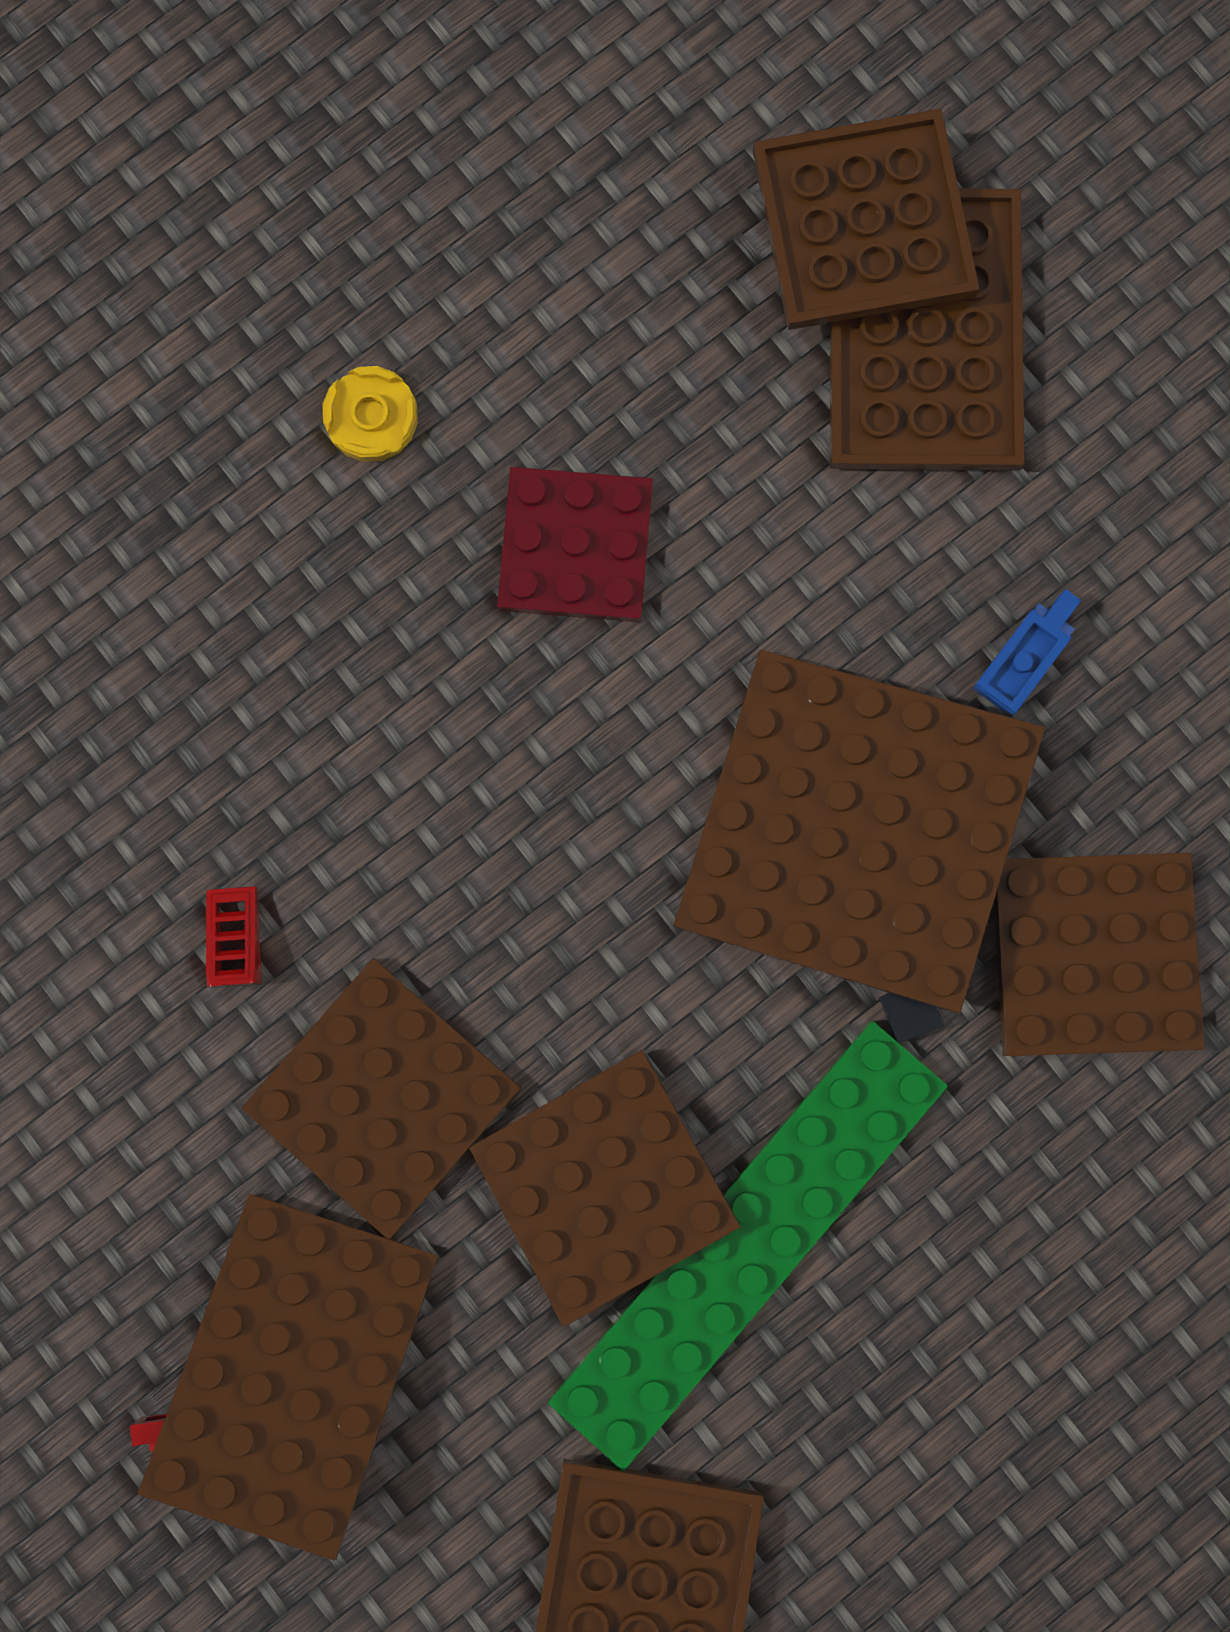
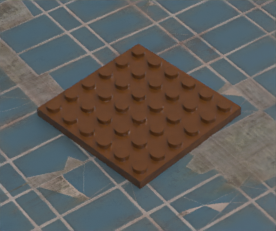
M760 650L673 926L697 935L961 1014L1045 727Z

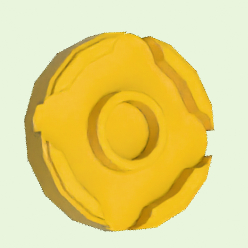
M379 366L357 367L348 371V375L343 376L339 381L337 379L329 387L322 404L323 424L332 443L346 456L362 462L384 461L399 454L412 440L418 425L417 403L409 386L395 372Z

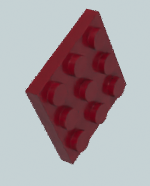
M510 467L497 602L498 611L641 623L653 478Z

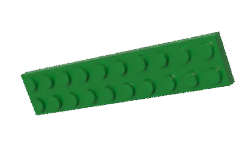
M869 1021L723 1193L741 1227L652 1277L548 1399L547 1404L621 1470H625L948 1085L875 1022Z

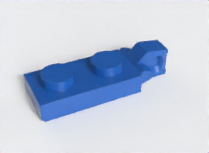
M1065 589L1049 610L1039 603L1034 610L1032 609L972 689L1012 717L1072 638L1070 635L1075 628L1066 623V620L1081 600Z

